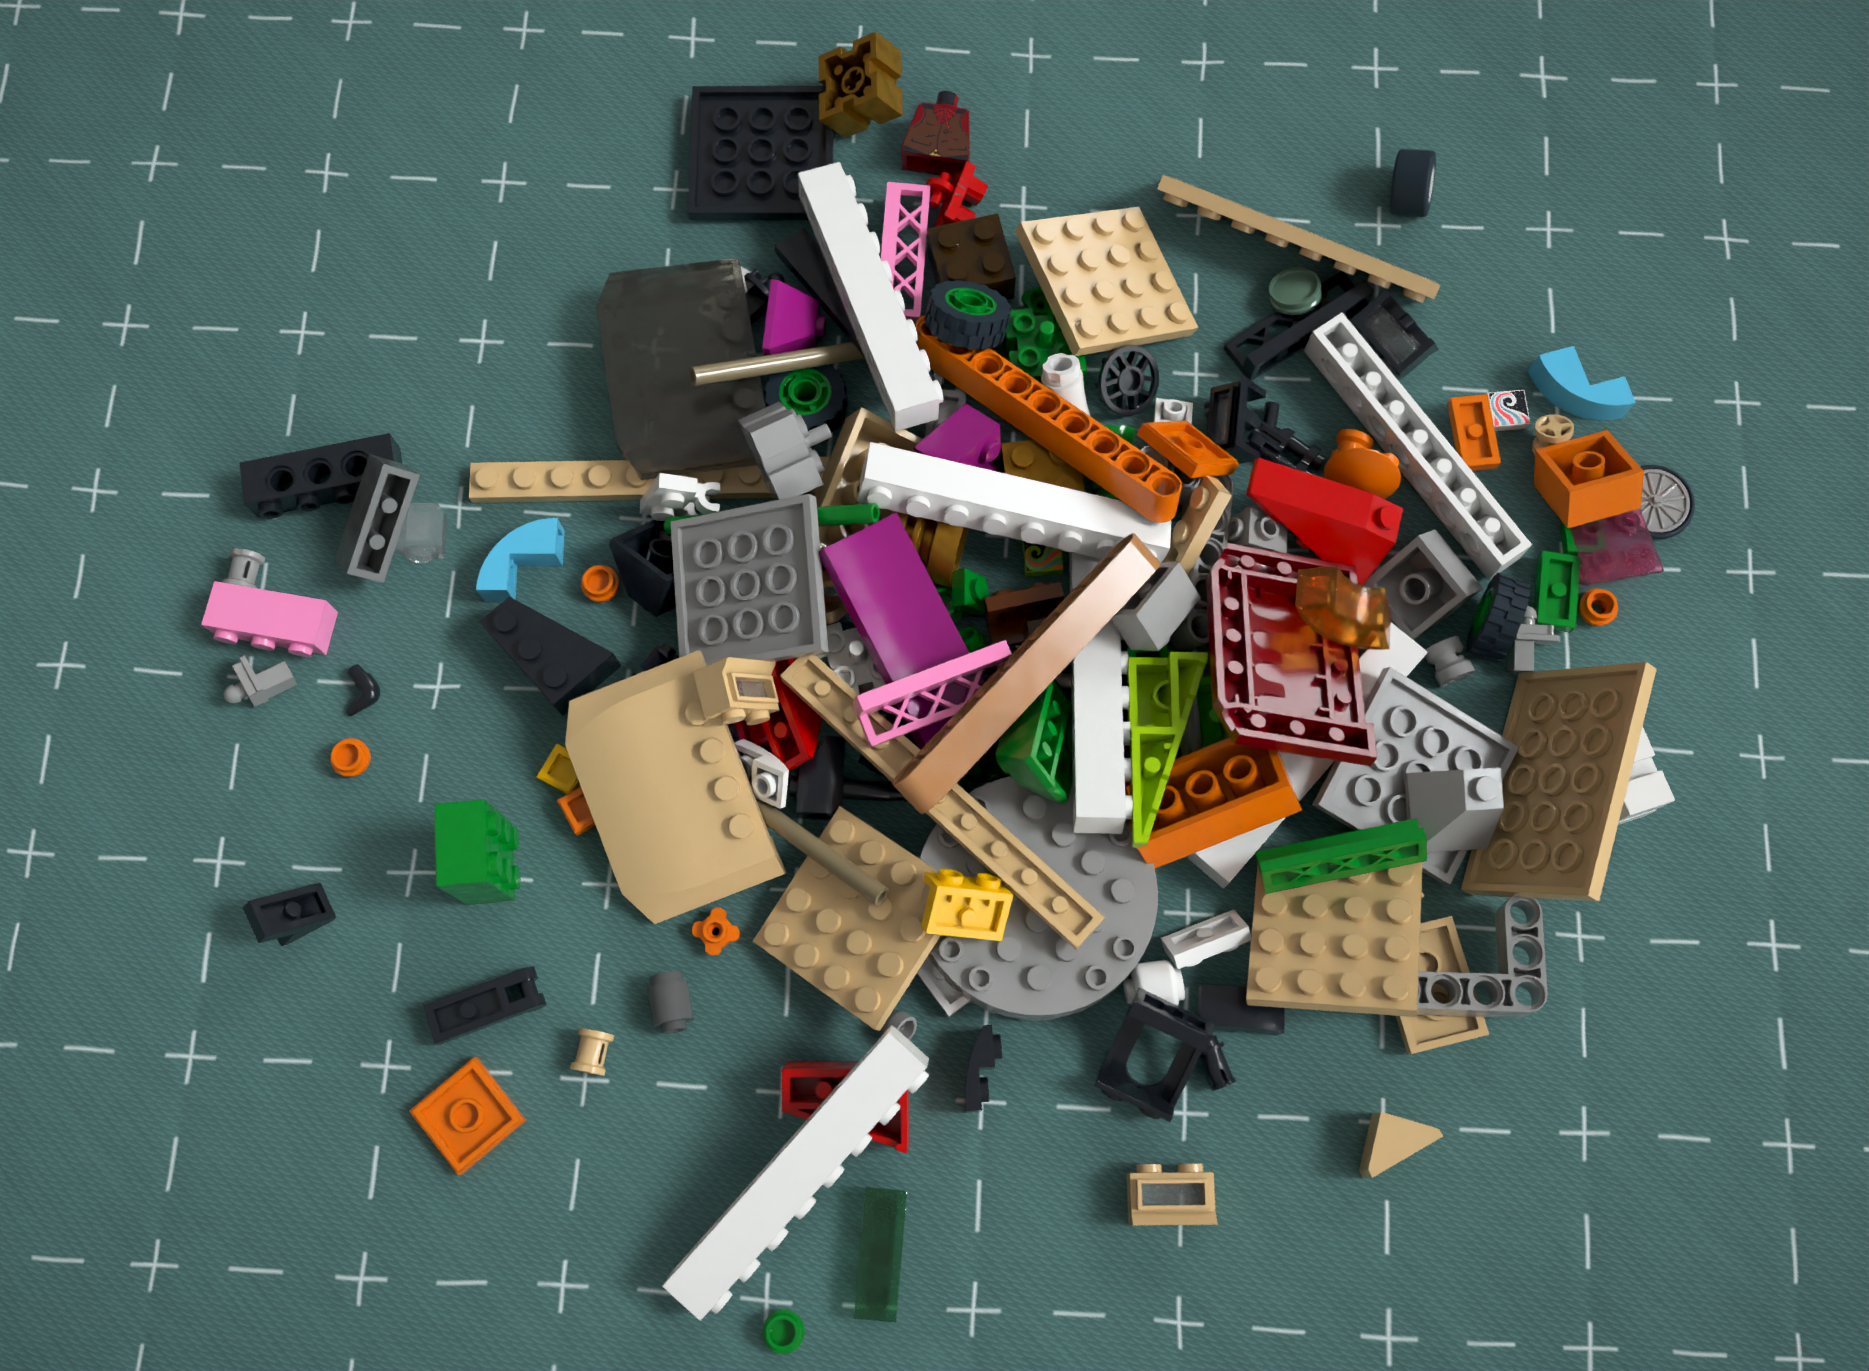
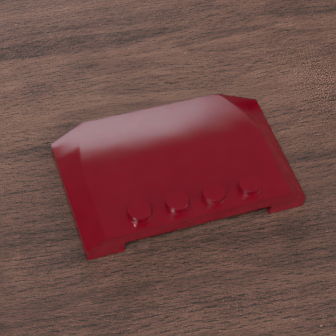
M1228 543L1206 578L1212 707L1234 744L1371 767L1377 759L1374 724L1366 723L1353 609V605L1359 598L1356 566Z

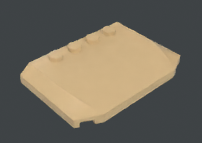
M700 650L569 701L565 746L622 895L654 924L786 873L773 836H770L728 725L723 724L721 719L704 718L693 674L694 671L707 666Z

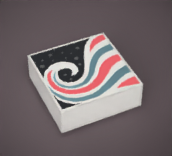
M1525 390L1487 393L1495 431L1520 430L1529 427L1531 423Z

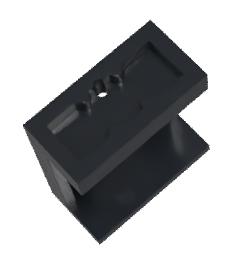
M1138 988L1100 1067L1094 1086L1100 1088L1107 1097L1113 1100H1125L1137 1106L1143 1114L1150 1118H1162L1171 1122L1175 1105L1202 1051H1206L1212 1039L1214 1023L1142 988ZM1145 1024L1182 1041L1164 1078L1152 1085L1138 1083L1131 1077L1127 1068L1128 1058Z

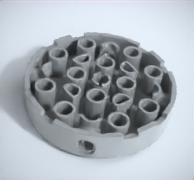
M1012 776L989 782L968 793L1100 912L1105 919L1083 944L1075 950L1009 890L1013 894V899L1002 941L941 935L928 955L931 962L936 966L946 982L960 995L968 998L974 1005L994 1014L997 1013L1019 1020L1043 1021L1069 1016L1090 1008L1110 995L1127 978L1138 964L1148 946L1155 926L1158 909V887L1153 863L1147 864L1139 850L1132 847V832L1128 819H1125L1122 834L1073 833V782L1068 802L1062 805L1018 785ZM935 825L923 847L920 856L921 860L938 871L943 868L952 869L967 877H977L978 873L993 875L940 825Z

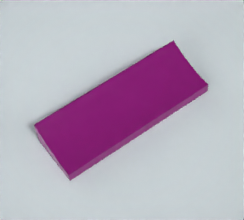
M897 512L819 551L820 559L886 685L969 654ZM976 674L968 676L964 679L973 682V679ZM982 676L978 681V685L982 686L985 683ZM956 682L947 684L941 698L955 705L961 704L965 701L969 688ZM939 688L931 690L928 693L936 696ZM920 696L910 698L904 712L918 719L927 717L933 702ZM903 701L896 704L899 710ZM938 705L935 713L945 710L947 708ZM952 717L911 732L918 748L921 750Z

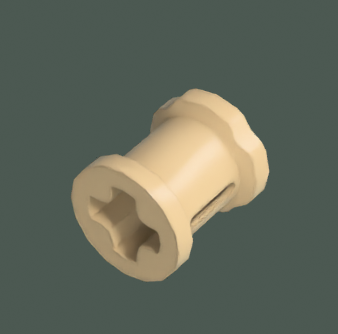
M578 1028L577 1034L581 1038L576 1059L574 1062H571L570 1069L605 1076L606 1069L603 1065L608 1044L614 1041L615 1035Z

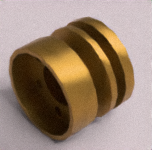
M897 512L921 561L927 563L926 570L932 582L951 587L952 572L958 570L969 528L953 526L948 523Z

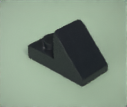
M321 883L249 900L243 907L258 943L278 939L281 946L290 944L336 918Z

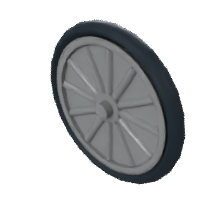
M1660 465L1640 466L1644 471L1641 508L1619 514V518L1626 527L1644 538L1657 540L1678 535L1690 524L1694 515L1695 501L1690 486L1682 476L1667 467Z

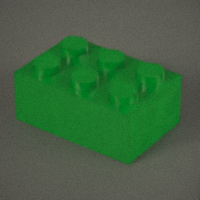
M485 799L434 804L436 886L467 905L515 901V889H520L521 884L520 870L518 865H514L513 850H518L519 848L517 827L512 826V823Z

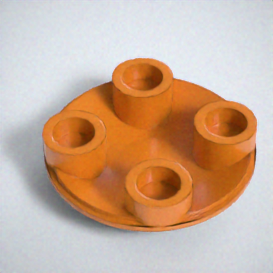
M1345 443L1340 446L1339 452L1327 461L1324 468V478L1373 493L1386 499L1394 494L1400 485L1399 460L1392 453H1381L1372 449L1361 448L1355 443Z

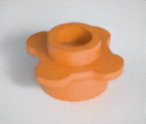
M723 908L712 909L709 917L702 922H695L692 926V934L703 941L706 953L711 956L719 955L722 948L728 946L730 942H736L740 936L739 928L731 925L726 918L727 913ZM714 928L720 930L718 935H713L712 931Z

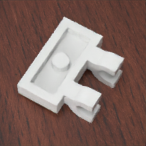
M659 473L640 499V514L651 515L654 520L665 521L667 517L698 515L695 512V507L702 514L719 512L720 504L710 503V496H705V494L717 495L720 491V483L706 482L700 484L697 483V478Z

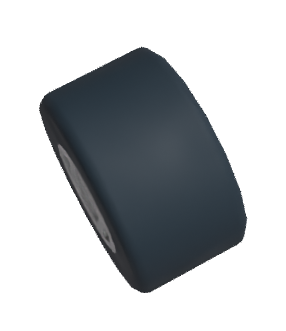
M1400 149L1398 151L1390 196V211L1392 215L1425 217L1428 215L1436 170L1435 151Z

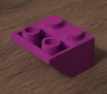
M966 403L914 447L915 453L1003 473L1000 424Z

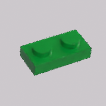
M1545 550L1538 555L1534 610L1537 614L1535 625H1554V630L1569 633L1576 628L1581 556Z

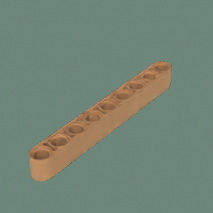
M1135 533L1126 536L1114 546L895 777L892 785L920 814H924L932 809L1159 568L1160 561Z

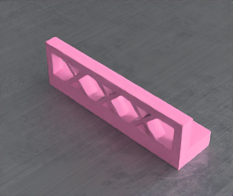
M887 182L881 261L887 260L893 279L891 282L893 289H899L900 292L905 290L914 300L913 310L905 309L903 313L906 320L912 319L913 322H917L921 314L931 185ZM901 195L922 197V205L910 214L901 205ZM901 215L904 219L899 222V218ZM921 216V220H920V224H919V223L916 221V219ZM910 224L919 234V238L907 247L898 237V233ZM897 247L901 250V252L898 253V254H897ZM916 249H918V257L913 253ZM907 257L917 267V270L904 280L895 270V266ZM894 280L898 283V285L895 288ZM916 281L914 290L910 285Z
M1006 640L857 695L852 705L869 747H875L953 717L973 696L974 691L981 687L978 685V681L982 672L995 666L999 668L1012 655ZM976 674L973 679V682L964 679L968 676ZM956 682L969 688L963 703L955 705L941 698L947 684ZM939 688L936 696L928 693L931 690ZM920 696L933 702L927 717L918 719L904 712L910 698ZM903 701L900 710L891 707ZM938 705L947 708L945 710L935 713ZM883 710L896 716L890 731L875 735L868 714ZM901 719L910 722L898 727Z

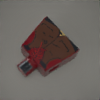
M941 91L938 93L936 104L923 102L918 105L901 149L902 170L941 175V172H947L951 177H954L956 173H961L966 161H970L969 111L965 108L957 107L959 98L955 93Z

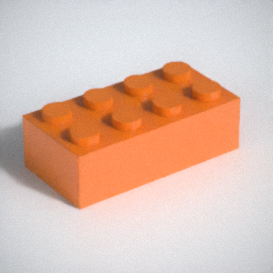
M1229 737L1175 759L1146 846L1137 847L1146 863H1153L1155 869L1302 811L1280 752L1234 744ZM1125 782V795H1130V782ZM1128 819L1129 826L1131 829V820Z

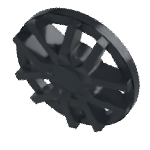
M1125 345L1113 348L1112 352L1102 359L1098 382L1095 383L1101 397L1099 400L1116 414L1124 416L1139 414L1151 404L1156 396L1159 386L1157 363L1154 357L1142 347ZM1130 351V353H1129V355H1128V357H1127V359H1126V358L1124 357L1123 353ZM1139 354H1140V355L1143 356V357L1140 359V361H1139V362L1137 363V365L1135 366L1136 361H1137V359H1138V356H1139ZM1115 359L1119 365L1118 369L1112 364ZM1147 365L1150 366L1151 377L1143 375ZM1107 372H1109L1111 377L1106 379ZM1144 380L1151 381L1149 391L1142 389ZM1113 385L1114 388L1107 393L1106 387ZM1138 394L1146 396L1138 405ZM1116 398V406L1111 401ZM1127 398H1128V406H1129V409H1128V410L1125 409Z

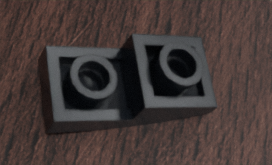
M1197 986V1015L1213 1022V1029L1231 1033L1238 1030H1246L1273 1036L1285 1033L1284 1008L1247 1005V987Z
M992 1025L983 1026L972 1050L965 1085V1113L981 1112L982 1102H989L988 1078L980 1077L979 1070L994 1069L995 1059H1002L1000 1034L993 1035Z

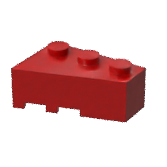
M787 1061L782 1068V1112L807 1120L859 1061ZM906 1090L896 1101L901 1107L886 1125L878 1122L868 1134L873 1137L872 1140L908 1154L910 1145V1092Z

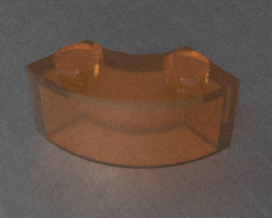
M1338 566L1298 569L1295 606L1301 618L1308 626L1320 635L1343 645L1373 650L1390 649L1391 611L1385 588H1372L1356 584L1345 577Z

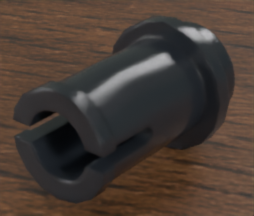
M1216 1035L1212 1036L1206 1051H1202L1199 1057L1210 1083L1211 1091L1224 1088L1226 1084L1231 1085L1236 1082L1221 1048L1224 1046V1042H1219Z

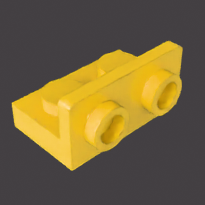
M945 868L940 869L939 873H924L923 881L930 887L921 923V928L925 933L1002 941L1013 894L1001 883L999 877L987 873H978L977 877H967L958 871Z

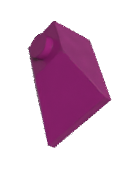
M771 279L762 346L764 356L817 348L818 337H824L826 330V315H820L818 300L779 280Z

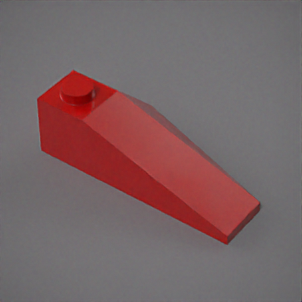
M1261 458L1254 459L1246 495L1277 524L1283 523L1298 537L1296 542L1303 549L1310 548L1324 561L1356 566L1358 586L1364 585L1396 543L1403 508L1373 493Z

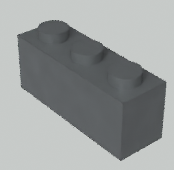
M372 454L369 455L334 560L345 573L384 583L420 474L407 465Z

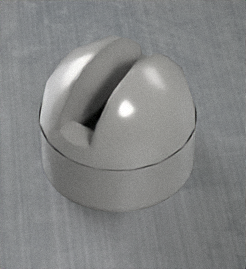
M893 1010L881 1028L882 1033L884 1034L892 1025L910 1041L916 1031L917 1021L913 1016L904 1011Z

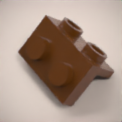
M1038 582L1031 585L1028 589L1015 592L1012 590H1000L993 593L991 597L985 598V620L991 644L1006 640L1007 644L1021 645L1025 641L1023 627L1026 622L1047 618L1064 600L1061 582L1052 584L1049 582Z

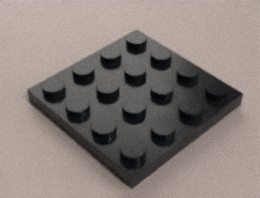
M692 86L688 190L689 220H809L799 197L798 173L834 163V130L819 120V94L826 92V86Z

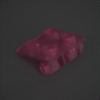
M1640 509L1569 528L1581 563L1579 583L1583 582L1585 585H1592L1594 583L1611 582L1636 576H1647L1648 574L1664 571Z

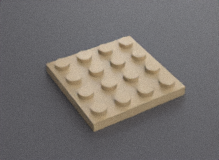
M1139 207L1020 222L1016 228L1015 233L1073 355L1080 356L1109 351L1125 345L1137 346L1192 336L1198 329L1192 313Z
M839 806L819 839L889 889L887 898L880 905H875L807 856L753 942L868 1026L880 1031L941 936L927 934L921 928L930 887L923 881L924 873H939V871Z
M1423 862L1265 894L1259 866L1257 865L1246 994L1247 1005L1417 1017Z

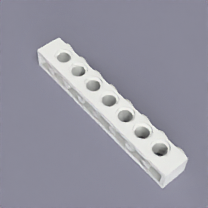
M1340 313L1312 332L1304 352L1386 453H1392L1398 458L1399 470L1486 578L1490 580L1498 572H1502L1518 561L1532 546L1530 541L1347 317Z

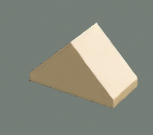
M1384 1112L1372 1113L1359 1172L1363 1178H1373L1440 1139L1443 1135L1435 1127Z

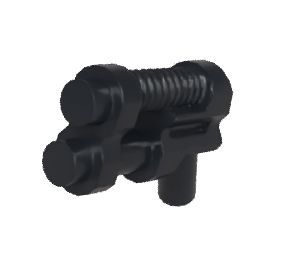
M1266 402L1260 428L1250 430L1248 436L1250 440H1247L1246 444L1260 452L1262 459L1314 475L1308 468L1312 466L1318 470L1326 457L1320 454L1321 449L1314 444L1310 447L1294 436L1296 432L1290 428L1281 430L1276 427L1280 405L1276 402ZM1287 449L1302 460L1296 465L1281 455V453Z

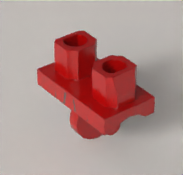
M966 161L961 173H956L951 183H949L951 175L947 172H941L939 178L932 177L927 179L925 185H931L929 205L933 208H939L940 203L943 202L933 227L976 217V213L961 205L964 199L977 206L988 187L986 183L973 175L976 168L975 165Z

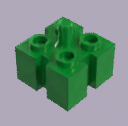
M1047 306L1046 315L1034 316L1033 308L1011 310L1003 340L1005 357H1009V362L1042 383V365L1047 362L1049 356L1058 353L1073 354L1050 306ZM1080 355L1076 357L1079 359L1085 386L1087 365L1085 355Z

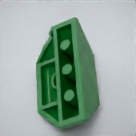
M1054 679L1000 736L995 755L1000 768L1005 773H1010L1018 785L1062 805L1068 802L1072 784L1071 699L1057 680Z

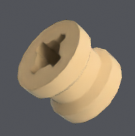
M1557 414L1545 415L1539 418L1534 428L1536 435L1532 443L1534 455L1536 449L1569 441L1574 433L1573 422L1567 417Z

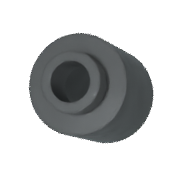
M681 971L665 972L651 976V986L647 990L653 1027L662 1028L663 1034L686 1030V1023L694 1020L688 981L683 980Z

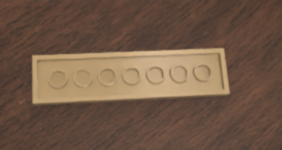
M1162 175L1157 189L1165 192L1163 200L1181 207H1187L1188 202L1199 206L1198 214L1216 221H1220L1222 215L1233 219L1231 227L1249 234H1253L1256 228L1267 233L1266 241L1284 248L1287 247L1289 242L1301 246L1299 254L1316 261H1320L1322 255L1336 260L1334 268L1351 275L1355 274L1356 269L1370 274L1369 282L1389 289L1391 282L1404 287L1402 295L1423 303L1426 296L1434 299L1439 290L1440 284L1170 176Z

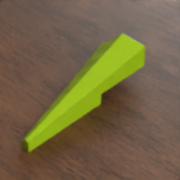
M1170 652L1168 658L1128 657L1126 686H1129V708L1127 710V722H1130V745L1128 746L1132 765L1130 795H1132L1133 799L1131 832L1132 847L1134 848L1146 846L1208 659V653Z

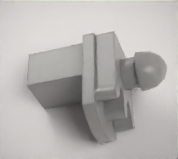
M1527 606L1518 633L1508 650L1507 673L1533 672L1534 645H1554L1560 643V636L1554 635V625H1535L1537 614L1530 606Z
M245 654L239 656L241 661L232 665L240 683L228 686L223 696L229 703L241 702V699L249 696L253 706L256 707L268 702L269 698L296 686L297 683L285 661L255 675Z

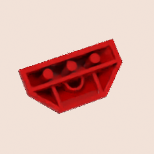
M797 658L776 661L771 676H773L779 700V710L769 714L770 720L756 725H747L746 720L734 723L740 740L745 739L772 753L785 764L789 771L814 757L822 725L820 716L781 681L780 675ZM736 681L739 696H743L740 683Z

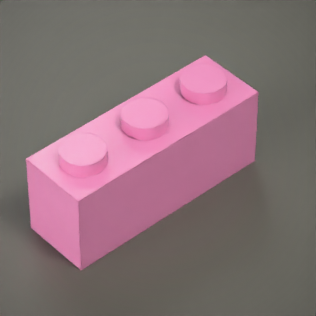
M214 581L201 625L214 634L213 638L223 643L235 645L238 640L251 642L250 645L258 649L274 651L275 646L288 648L289 653L297 656L311 657L312 653L327 654L338 611L326 600Z

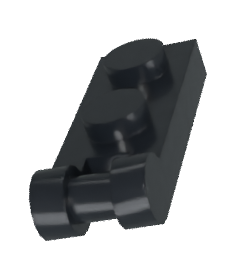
M531 966L423 1005L434 1043L441 1045L521 1014L545 1007L543 993H538L535 980L538 979L535 967ZM519 986L523 998L512 1002L508 990Z

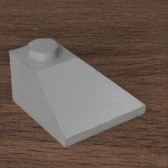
M1501 767L1404 773L1407 820L1416 818L1419 828L1424 827L1427 837V852L1488 848L1504 809Z

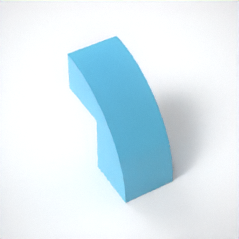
M1574 346L1540 354L1528 369V373L1535 386L1551 403L1581 418L1591 420L1620 419L1636 403L1625 376L1589 385Z
M546 518L522 525L511 531L494 546L481 567L476 585V591L485 602H503L508 597L516 598L518 566H563L565 530L558 518Z

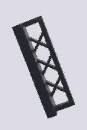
M1340 271L1321 283L1322 298L1315 307L1319 308V310L1303 320H1298V315L1287 318L1289 315L1277 311L1226 343L1224 350L1243 375L1252 381L1306 347L1312 332L1340 313H1343L1347 319L1358 314L1368 305L1374 293L1372 287L1366 280L1355 286L1347 275ZM1339 284L1345 293L1331 302L1326 301L1328 291ZM1275 324L1290 327L1275 338H1268L1269 328ZM1245 343L1261 345L1249 353L1246 358L1238 350Z

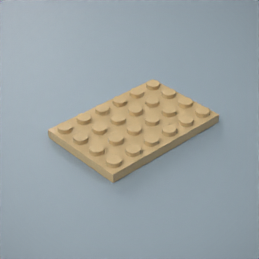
M1647 662L1518 674L1502 737L1519 747L1502 780L1504 809L1488 848L1471 850L1461 887L1462 891L1476 896L1512 897L1517 894L1524 898L1599 902L1657 670L1655 667Z

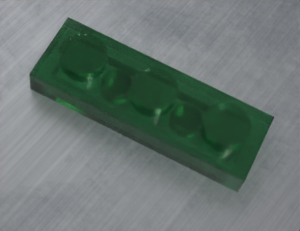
M866 1187L854 1319L896 1322L907 1191Z

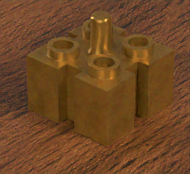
M873 32L854 40L853 49L850 51L840 46L818 56L819 82L826 86V92L819 94V120L844 138L867 130L871 120L880 125L903 116L902 89L895 85L898 79L902 77L901 50L879 33Z

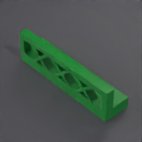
M1415 818L1257 851L1256 857L1265 894L1425 862L1427 861V837L1424 827L1419 828Z

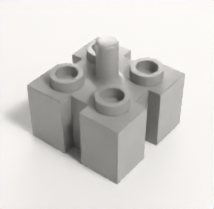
M780 402L738 420L767 489L775 495L777 500L800 496L824 485L819 473L824 471L823 464L816 450L812 451L810 447L832 437L827 424H822L808 431L800 414L796 415L793 408L786 409Z

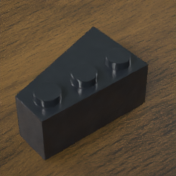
M511 597L505 599L479 621L490 636L562 716L568 712L570 700L592 692L621 667L615 654Z

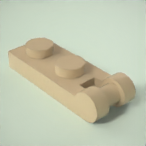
M1208 475L1204 476L1200 486L1193 491L1190 504L1184 516L1176 523L1172 532L1170 550L1163 562H1180L1187 576H1189L1232 497L1218 479Z

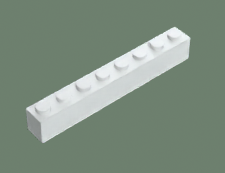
M840 162L798 173L800 200L895 432L937 420L939 403L943 402L941 386L937 380L932 381L929 375L930 362L924 349H918L915 325L912 319L906 320L903 313L905 305L899 289L894 290L891 285L893 279L887 260L881 261L880 245L877 235L874 231L869 232L867 228L868 217L863 203L857 204L856 188L852 176H845Z
M873 442L869 444L862 467L857 503H876L879 508L909 514L914 517L940 521L953 526L966 527L992 535L1005 536L1027 543L1040 544L1103 559L1114 546L1132 533L1137 535L1160 563L1164 561L1170 550L1171 520L1165 523L1153 522L1120 500Z
M1069 552L1070 593L1102 559ZM1111 619L1071 661L1073 833L1122 834L1125 819H1132V795H1125V782H1131L1132 765L1131 758H1124V746L1130 745V722H1123V710H1128L1129 686H1122V674L1127 675L1128 651H1121V640L1124 639Z
M1392 622L1383 632L1375 628L1361 645L1366 649V652L1359 659L1364 704L1383 668L1391 667L1407 677L1428 653ZM1279 751L1298 801L1305 796L1334 762V760ZM1285 818L1193 853L1187 858L1224 889Z
M891 1025L670 1272L662 1287L700 1321L710 1310L717 1314L733 1295L728 1289L738 1278L743 1283L746 1282L758 1268L761 1262L756 1258L766 1247L773 1251L782 1242L789 1232L784 1228L794 1216L801 1220L813 1207L816 1199L812 1195L822 1184L828 1189L844 1171L840 1164L850 1153L857 1157L866 1148L873 1138L868 1134L878 1122L886 1125L901 1107L896 1101L906 1090L913 1094L929 1076L924 1071L928 1066L929 1058Z

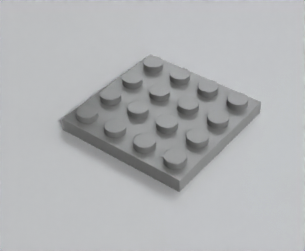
M805 494L670 522L679 658L700 650L708 666L727 657L774 662L828 653L822 564L819 555L820 539L817 501L815 496Z
M1383 668L1364 704L1366 723L1374 724L1377 759L1371 767L1335 761L1312 805L1354 831L1406 821L1404 773L1501 767V779L1503 780L1519 747L1393 668ZM1467 850L1427 852V861L1423 862L1422 872L1441 884L1450 885Z

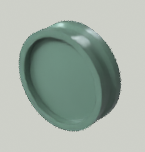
M1304 268L1284 270L1277 274L1269 284L1270 303L1276 311L1286 315H1299L1309 312L1321 300L1320 278L1313 271Z

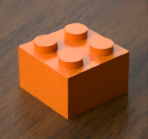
M1608 430L1535 450L1534 487L1567 528L1641 508L1644 471Z

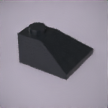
M652 520L612 538L609 543L628 596L655 617L676 607L672 539L665 532V521Z

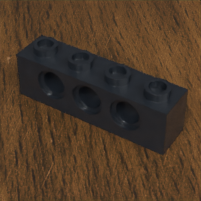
M387 433L240 462L244 504L258 518L273 519L282 516L284 512L294 510L313 511L320 508V505L334 502L339 504L353 503L363 476H355L360 468L366 467L369 455L372 454L403 464L400 447L391 434ZM330 474L326 482L318 484L322 476ZM293 481L290 488L281 491L284 484Z

